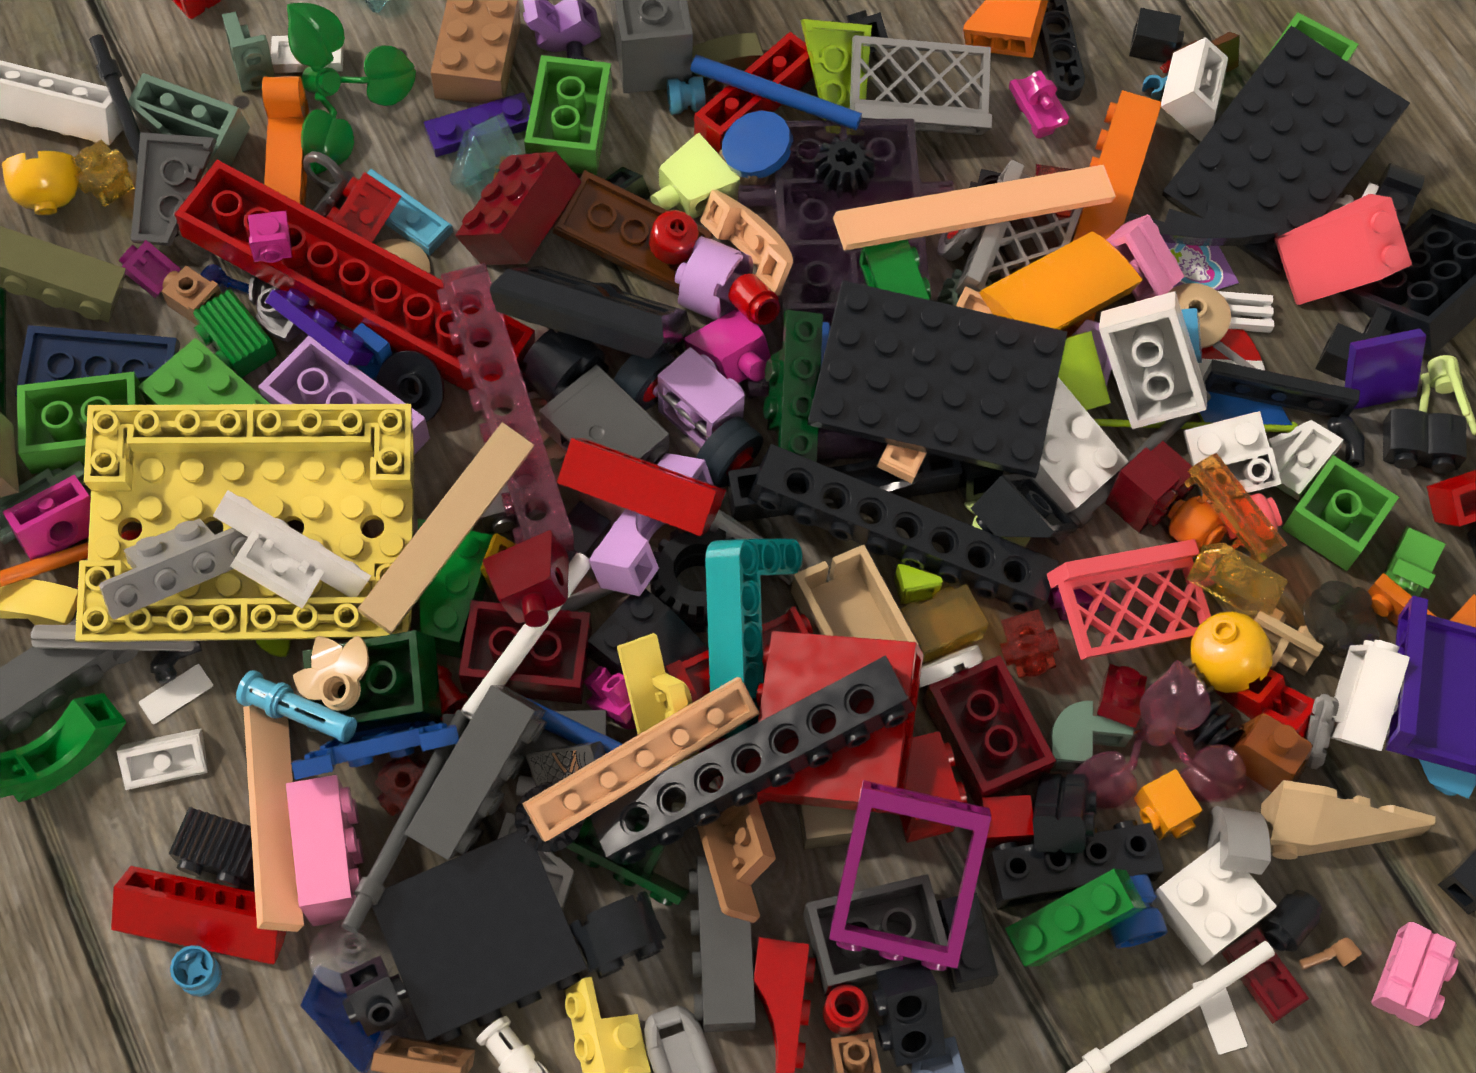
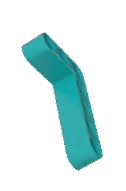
M795 539L716 540L708 545L705 558L710 692L736 677H741L759 711L760 707L757 706L756 701L757 689L760 683H764L760 575L798 573L803 561L802 548ZM759 715L720 737V739H728L749 728L754 722H758Z

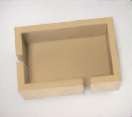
M864 544L832 558L829 574L831 581L826 582L829 569L826 561L793 574L791 594L801 613L805 614L808 618L813 634L917 643Z

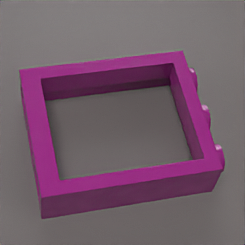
M863 780L829 939L837 941L836 945L840 948L850 951H861L862 947L878 950L881 957L889 960L903 961L904 957L921 960V965L937 971H945L947 967L957 969L990 826V809ZM871 808L973 830L947 946L846 923Z

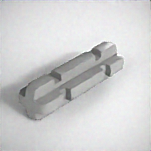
M1321 694L1320 697L1315 698L1312 708L1314 715L1310 716L1305 739L1313 745L1307 763L1310 769H1318L1319 766L1324 764L1326 750L1324 748L1329 746L1335 719L1332 716L1337 715L1339 708L1337 698L1330 697L1328 694Z

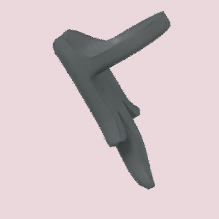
M312 151L303 159V168L310 179L318 184L326 193L311 210L325 217L340 199L343 190L355 174L351 171H342L336 162L327 155ZM316 162L326 167L335 181L329 183L320 179L312 171L310 163Z

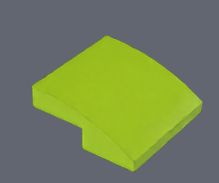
M1092 331L1067 337L1058 377L1085 410L1111 403Z

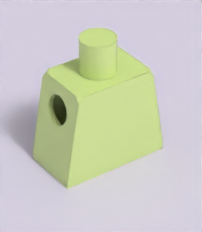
M698 133L660 166L659 186L661 190L651 195L650 199L653 204L666 210L676 206L679 211H683L695 219L703 215L712 190H718L734 200H738L740 178L731 171L728 164L703 136Z

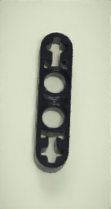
M1049 0L1050 3H1053L1052 11H1049V3L1047 4L1039 34L1049 80H1052L1057 87L1055 93L1057 98L1063 101H1072L1080 96L1085 83V75L1067 1ZM1057 23L1064 30L1054 33L1048 30L1046 25ZM1062 50L1067 52L1071 58L1059 60L1054 57L1053 52ZM1065 72H1068V82L1073 86H1068L1067 82L1063 81Z

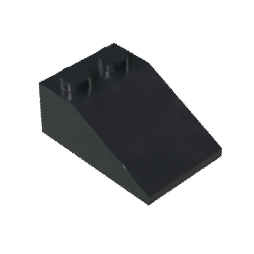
M644 589L640 596L630 594L587 640L589 658L599 666L607 668L611 675L623 674L617 646L652 633L657 635L664 668L678 660H681V662L709 650V648L671 608L647 589Z

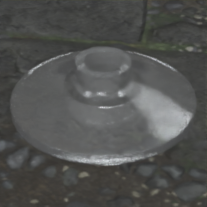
M344 919L333 922L324 927L313 939L309 951L310 967L315 977L326 987L346 993L340 974L380 955L390 974L394 965V959L381 927L368 920L363 921L357 933L349 932L342 927ZM348 946H357L358 948H356V949H349V948H347V947H348Z

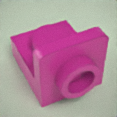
M286 211L248 215L249 245L254 262L264 261L273 263L283 258L292 257Z

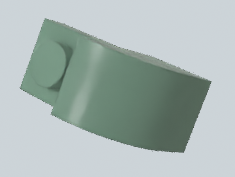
M1081 701L1068 706L1058 716L1047 737L1046 742L1056 759L1051 771L1085 774L1093 762V744L1125 747L1133 736V727L1100 715L1093 716V701Z

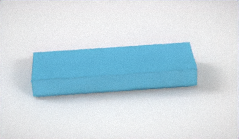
M373 169L367 172V174L402 196L384 223L408 241L418 245L429 256L453 233V227L449 222Z

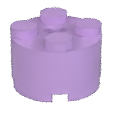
M703 236L699 237L688 262L681 263L675 274V283L680 284L678 304L713 320H717L733 311L736 307L729 300V289L738 277L753 273L752 257Z

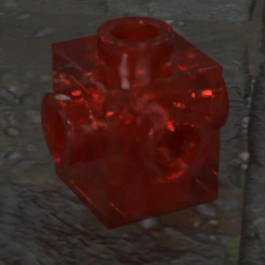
M1039 609L1001 620L1006 641L1000 644L1001 652L1006 666L1014 664L1018 679L1026 676H1040L1049 669L1056 668L1053 652L1060 651L1058 640L1053 628L1046 630Z
M403 756L398 761L396 759L391 760L379 771L378 779L374 781L380 794L376 800L390 816L393 817L396 813L399 816L401 815L427 766L423 761L419 760L414 763L408 756ZM410 781V784L408 786L403 787L406 783Z

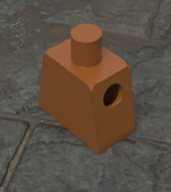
M1262 713L1240 725L1243 730L1230 740L1219 757L1265 789L1273 792L1283 780L1293 782L1299 780L1307 766L1313 745L1298 735L1293 727L1283 725L1271 716Z

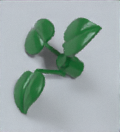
M290 3L287 5L290 50L299 63L309 66L302 74L304 89L309 93L315 94V100L320 101L328 110L326 112L321 109H315L304 120L301 131L303 158L312 151L320 152L334 160L337 165H340L347 160L353 150V130L346 120L336 118V109L325 97L334 95L340 88L341 83H367V96L372 103L382 106L394 105L404 99L412 89L416 76L415 66L401 50L393 46L381 45L373 48L365 58L364 72L367 77L339 76L336 70L326 67L334 60L332 52L339 50L345 41L344 29L339 18L330 10L316 4ZM310 163L315 175L328 170L319 163Z

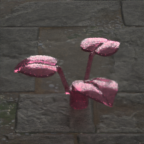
M1178 660L1145 691L1139 705L1141 716L1138 721L1140 729L1133 733L1135 740L1130 761L1126 764L1125 758L1121 753L1106 751L1087 759L1072 773L1086 774L1089 778V790H1097V808L1110 809L1118 807L1127 802L1136 791L1137 781L1131 771L1137 767L1141 744L1145 740L1153 746H1162L1168 742L1172 744L1182 762L1187 765L1179 774L1197 801L1217 802L1226 800L1239 793L1247 784L1244 761L1234 749L1225 745L1207 746L1198 751L1194 760H1192L1177 740L1175 735L1177 727L1185 730L1195 729L1207 719L1210 712V699L1203 683L1192 670Z

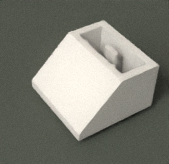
M1203 38L1173 53L1160 106L1200 142L1216 122L1228 57L1207 38Z

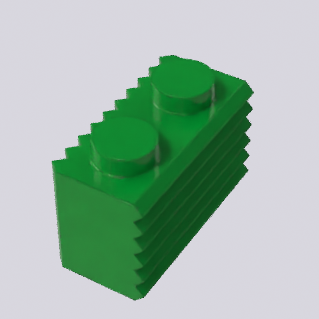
M227 289L219 297H214L206 305H201L200 309L194 310L193 314L198 325L193 329L200 341L205 346L212 344L217 350L214 354L239 377L246 376L277 356L272 340L231 289Z

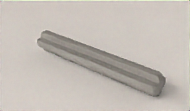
M37 624L31 631L32 646L40 649L192 651L196 641L76 642V625Z

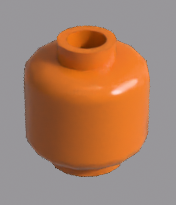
M1200 496L1192 497L1187 501L1178 500L1172 506L1167 516L1171 519L1168 528L1170 536L1178 542L1195 539L1199 552L1204 550L1209 552L1212 547L1220 543L1227 531V528L1224 526V514Z

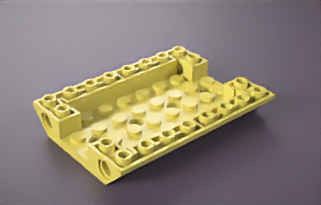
M411 404L88 405L84 483L91 490L88 560H79L76 642L315 639L317 636L329 639H352L355 636L375 638L390 635L360 614L358 607L413 538L414 440ZM228 490L237 496L248 499L254 506L274 518L281 519L286 523L291 520L302 522L304 524L302 535L320 542L329 551L344 560L355 563L361 570L371 575L369 581L357 597H348L319 580L308 601L301 609L233 569L118 619H112L108 614L99 588L101 582L132 570L123 549L136 545L143 538L158 536L174 529L182 522L194 521L199 518L205 525L210 521L221 522L223 524V531L232 528L213 517ZM372 519L379 520L384 524L383 533L376 538H368L362 534L363 525ZM136 521L142 524V532L138 538L134 540H124L122 538L121 531L127 523ZM412 608L392 634L410 631Z

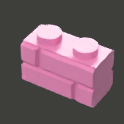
M1145 215L1123 224L1106 240L1127 259L1143 280L1132 291L1136 301L1166 294L1185 277L1177 264V259L1170 252L1160 234L1158 226L1153 222L1150 215Z
M1408 922L1398 929L1373 996L1372 1005L1389 1014H1394L1397 1018L1414 1026H1420L1429 1021L1430 1018L1435 1020L1445 1002V997L1439 994L1443 982L1451 980L1458 966V959L1453 957L1457 946L1456 942L1439 934H1434L1431 930L1414 922Z

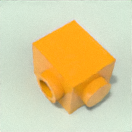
M1177 769L1143 786L1134 797L1136 804L1140 808L1139 815L1143 824L1151 823L1153 831L1159 840L1170 834H1173L1175 839L1187 834L1196 827L1194 820L1203 811Z

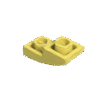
M28 578L0 587V619H29L34 625H67L72 621L77 610L78 589Z

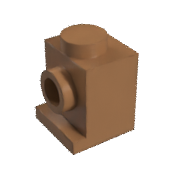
M185 266L180 272H170L163 281V290L161 291L168 307L195 325L198 324L193 314L194 310L200 309L201 305H206L208 301H212L214 297H219L222 293L218 283L213 280L210 282L188 266Z

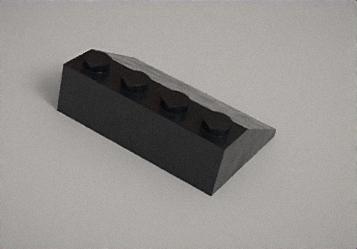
M1430 208L1402 232L1412 262L1411 266L1381 280L1340 293L1370 318L1377 307L1392 312L1386 325L1392 328L1390 334L1421 329L1426 334L1424 353L1434 356L1476 318V224Z

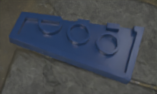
M28 325L17 385L135 372L139 382L142 383L179 352L180 342L177 338Z

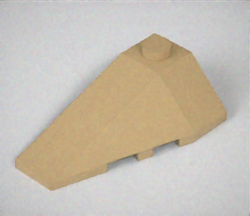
M1283 780L1261 804V814L1264 816L1268 826L1272 856L1279 859H1296L1298 856L1421 836L1435 825V816L1395 805L1381 806L1377 809L1371 807L1370 798L1358 795L1353 797V799L1337 798V789Z

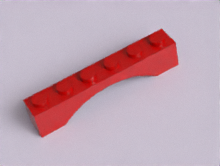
M759 937L753 976L754 992L764 1007L772 1029L776 1052L775 1073H795V1068L803 1069L806 1043L798 1042L800 1025L808 1026L811 1000L803 999L805 983L813 984L816 958L808 957L809 944Z

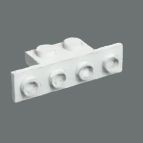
M229 490L213 514V517L248 537L230 567L301 609L308 601L319 580L348 597H357L371 577V575L361 570L355 563L344 560L326 549L320 542L307 538L292 529L285 521L272 517L254 506L248 499L237 496Z

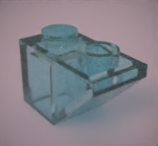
M503 113L464 131L449 178L452 186L460 182L463 183L465 188L484 179L481 172L494 167L497 173L500 171L499 166L504 159L510 155H517L522 152Z

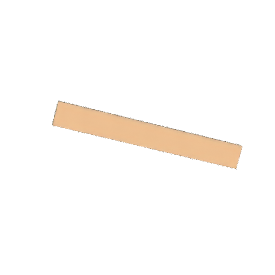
M1104 165L836 211L833 220L843 249L846 251L1111 203L1116 195Z

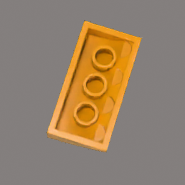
M1092 231L982 289L979 294L993 315L1063 331L1130 294L1143 280L1115 247Z

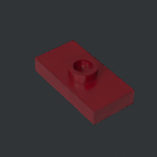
M1256 928L1221 953L1227 962L1231 964L1267 940L1259 929ZM1276 952L1275 956L1240 978L1272 1024L1309 999Z

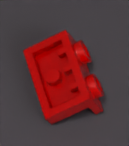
M364 172L360 179L355 176L351 178L342 192V195L347 197L345 203L340 210L333 206L326 218L373 242L402 196Z

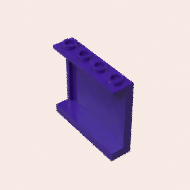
M1412 595L1398 616L1396 645L1399 646L1398 653L1408 656L1410 659L1387 731L1385 750L1476 775V627L1427 615L1428 599Z

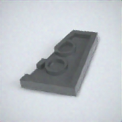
M140 132L131 231L132 242L142 244L147 240L152 245H172L179 229L175 212L200 182L217 143L215 138Z

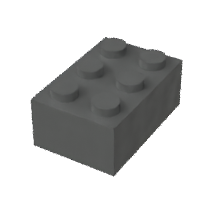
M928 874L853 892L846 921L847 924L947 946V937ZM837 896L808 902L805 905L803 917L813 955L816 958V966L824 996L829 995L834 988L840 985L849 984L860 988L876 984L877 971L921 961L904 957L903 961L889 960L881 957L878 950L862 947L861 951H850L840 948L836 945L837 941L829 939Z

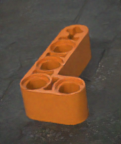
M301 76L263 77L262 97L268 117L264 185L306 207L307 174L303 168L304 158L301 148V131L304 120L309 114V105Z

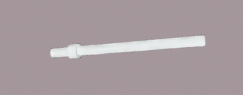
M1267 941L1262 942L1101 1050L1096 1047L1083 1055V1061L1066 1073L1108 1072L1111 1070L1110 1064L1275 956L1273 948Z

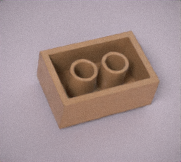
M447 0L431 68L435 98L485 104L506 97L521 25L518 0Z

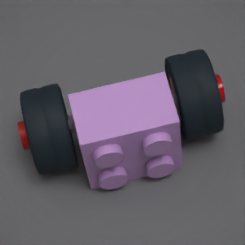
M691 347L677 359L665 349L652 359L632 354L614 378V381L645 411L658 402V411L700 448L696 458L705 459L715 486L719 488L727 486L728 471L749 468L758 455L763 444V437L743 419L745 399L743 389L735 380L731 378L726 379L718 372L715 364L708 356L704 354L699 355Z

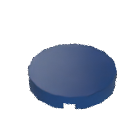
M762 110L751 112L737 119L728 128L722 141V154L731 171L740 177H767L778 171L789 159L793 135L785 120L776 113Z

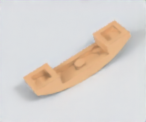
M712 190L700 222L717 239L730 240L740 251L750 255L753 259V264L758 268L756 276L776 295H780L793 264V257L787 244L767 222L753 211L718 190Z

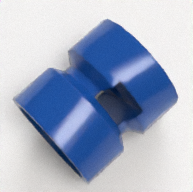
M1147 874L1130 876L1147 908L1110 928L1116 948H1127L1144 944L1168 933L1162 913L1159 912L1158 908L1150 907L1156 899L1150 877Z

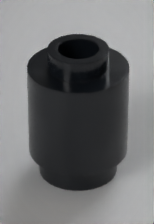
M1295 890L1292 894H1286L1277 907L1262 922V929L1265 933L1264 937L1270 946L1278 951H1296L1320 922L1319 915L1322 913L1320 903L1303 890Z

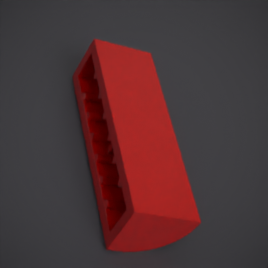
M571 438L557 480L558 484L698 536H703L711 527L726 492L725 489L585 438Z
M130 866L113 887L111 930L184 946H200L207 951L272 965L275 964L283 946L287 931L257 929L255 892L135 866Z

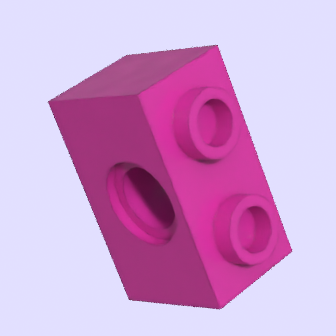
M74 474L4 510L2 513L31 561L62 551L89 537L91 498Z

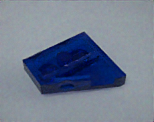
M318 965L300 1006L359 1073H367L373 1060V1054L379 1046L384 1031H378L367 1037L360 1021L352 1025L342 1004V1000L348 998L340 976L341 973Z

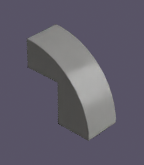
M1216 806L1210 811L1208 850L1220 841V868L1262 875L1271 862L1269 831L1264 816L1259 812Z

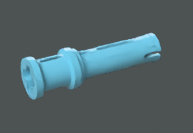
M252 670L246 673L238 685L236 699L239 704L245 707L254 705L265 710L267 716L273 719L285 716L344 743H347L356 731L357 721L355 718L345 716L319 703L296 695L290 685L284 682L276 684L268 681L258 671ZM306 712H309V713H311V714H313V715H316V716H318V717H320V718H323V719H325V721L322 720V719H319V718H317V717H314V716H312V715H310V714H307Z

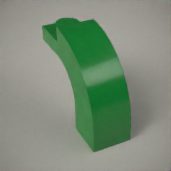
M105 693L73 699L60 719L42 736L20 748L1 752L0 798L13 795L18 802H23L42 795L69 780L100 756L127 723Z

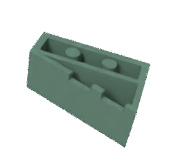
M142 73L128 100L131 110L138 120L153 133L215 138L217 143L204 170V175L217 159L231 166L250 129L239 107Z

